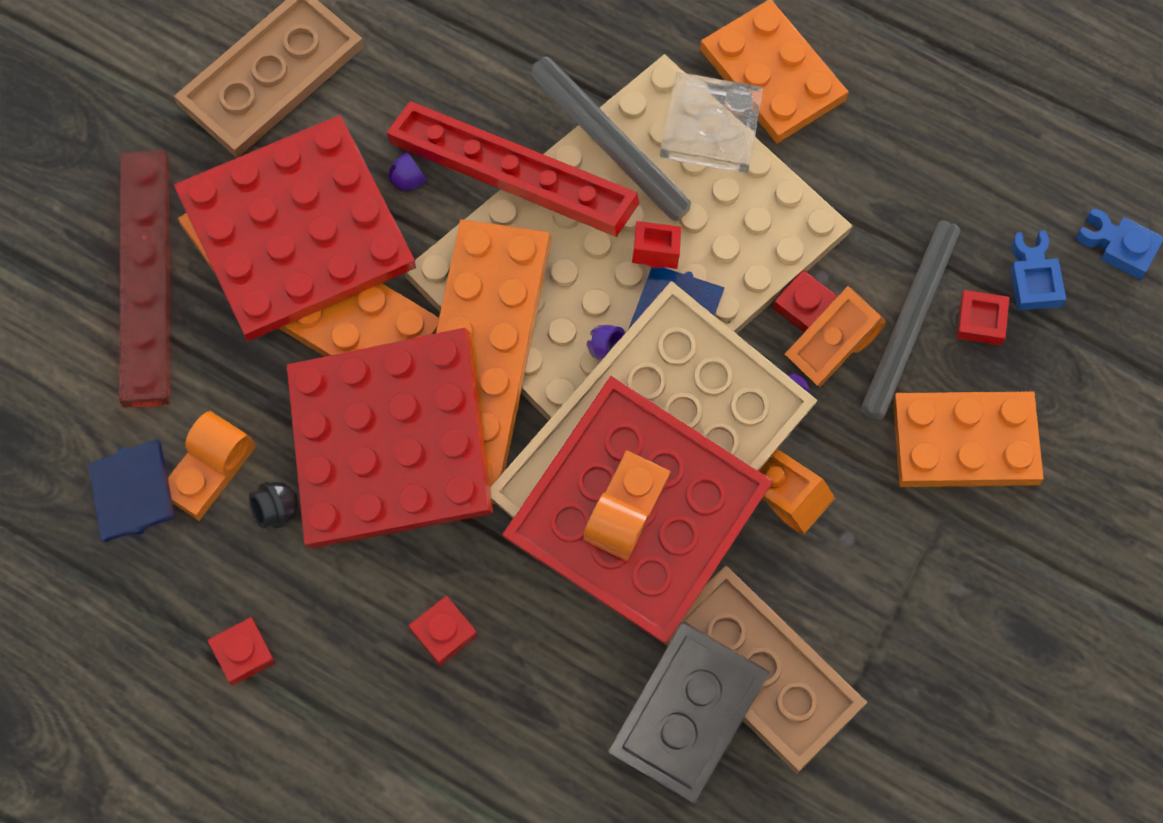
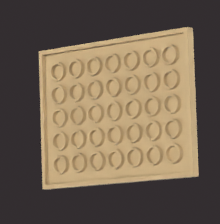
M665 54L603 104L600 109L691 201L690 210L678 221L671 220L578 125L543 155L638 192L640 203L617 237L503 190H499L464 219L547 231L551 234L552 241L521 394L548 421L601 362L592 357L586 346L587 341L592 339L590 335L591 330L598 325L619 326L626 333L672 281L737 334L775 301L802 270L805 272L810 270L846 238L852 229V225ZM636 221L681 227L680 258L677 269L666 267L653 268L643 264L632 263ZM459 224L415 260L416 269L404 273L405 278L439 312H441Z

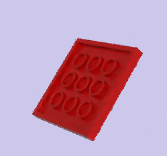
M341 115L174 184L179 199L247 342L416 269L415 260Z
M465 327L287 364L305 546L312 549L493 514L471 336Z
M610 375L502 536L666 645L772 485L773 480ZM626 450L671 471L628 562L583 540L584 531L601 495L606 492Z

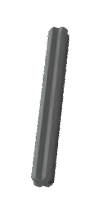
M544 56L533 64L531 68L532 77L671 220L678 221L689 212L691 201L550 57Z
M945 220L937 223L861 406V413L866 417L880 421L887 412L960 234V228L956 224H951Z

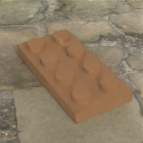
M285 0L180 90L174 98L177 105L238 158L364 48L363 39L318 0Z
M727 566L705 585L682 622L685 621L770 671L742 721L796 774L867 704L865 699ZM678 628L676 629V631L674 632V634L672 635V637L670 638V640H669L668 643L666 644L667 646H669V644H670V642L672 641L674 635L676 634Z

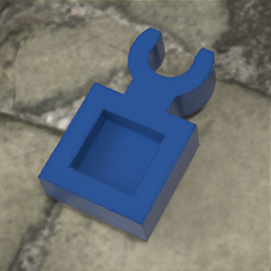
M1091 209L1085 221L1096 226L1098 232H1092L1082 227L1075 239L1086 247L1100 246L1106 249L1100 260L1142 280L1163 242V236L1123 217L1119 226L1111 223L1106 213L1098 209Z
M1045 230L1039 231L1036 237L1037 247L1035 248L1025 245L1022 232H1017L1012 241V253L1019 260L1013 262L1010 268L1017 311L1062 307L1066 301L1059 259H1045L1044 254L1049 246V237Z

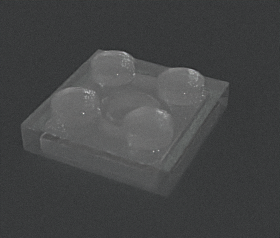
M677 72L660 157L748 173L764 87Z

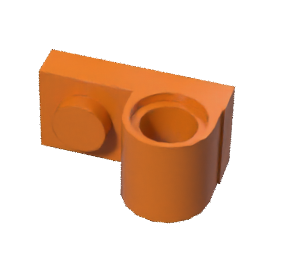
M847 286L791 346L785 355L817 386L821 387L853 352L858 353L877 337L884 328L886 321L852 288Z
M212 411L205 412L194 423L185 441L188 453L158 490L162 497L198 521L204 516L256 448L254 441L249 435Z
M778 449L759 470V472L773 480L772 485L762 500L767 502L782 521L802 535L809 530L835 500L833 493L821 477Z
M626 450L606 492L601 495L585 528L583 540L628 562L671 471Z

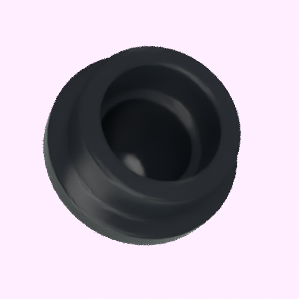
M264 482L260 484L259 490L249 494L250 508L257 524L263 529L269 526H273L276 529L283 527L297 510L296 493L283 482Z

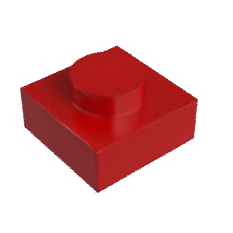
M636 221L632 263L643 264L653 268L666 267L677 269L680 258L681 227Z
M802 270L775 300L773 309L801 331L805 332L838 296Z
M964 290L960 298L956 339L1002 346L1006 338L1010 297Z
M447 595L408 625L412 634L439 666L478 637L477 631Z
M252 617L208 639L231 686L275 664Z

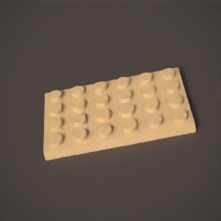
M671 281L490 487L491 500L509 516L515 517L610 375L758 471L814 407L817 399Z

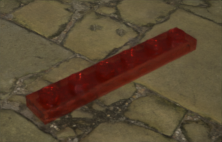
M166 150L121 153L119 401L123 408L170 405L169 158Z

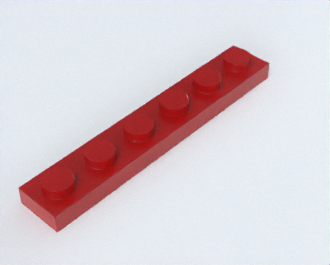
M412 101L408 103L386 132L390 144L614 237L618 236L640 203L638 192Z

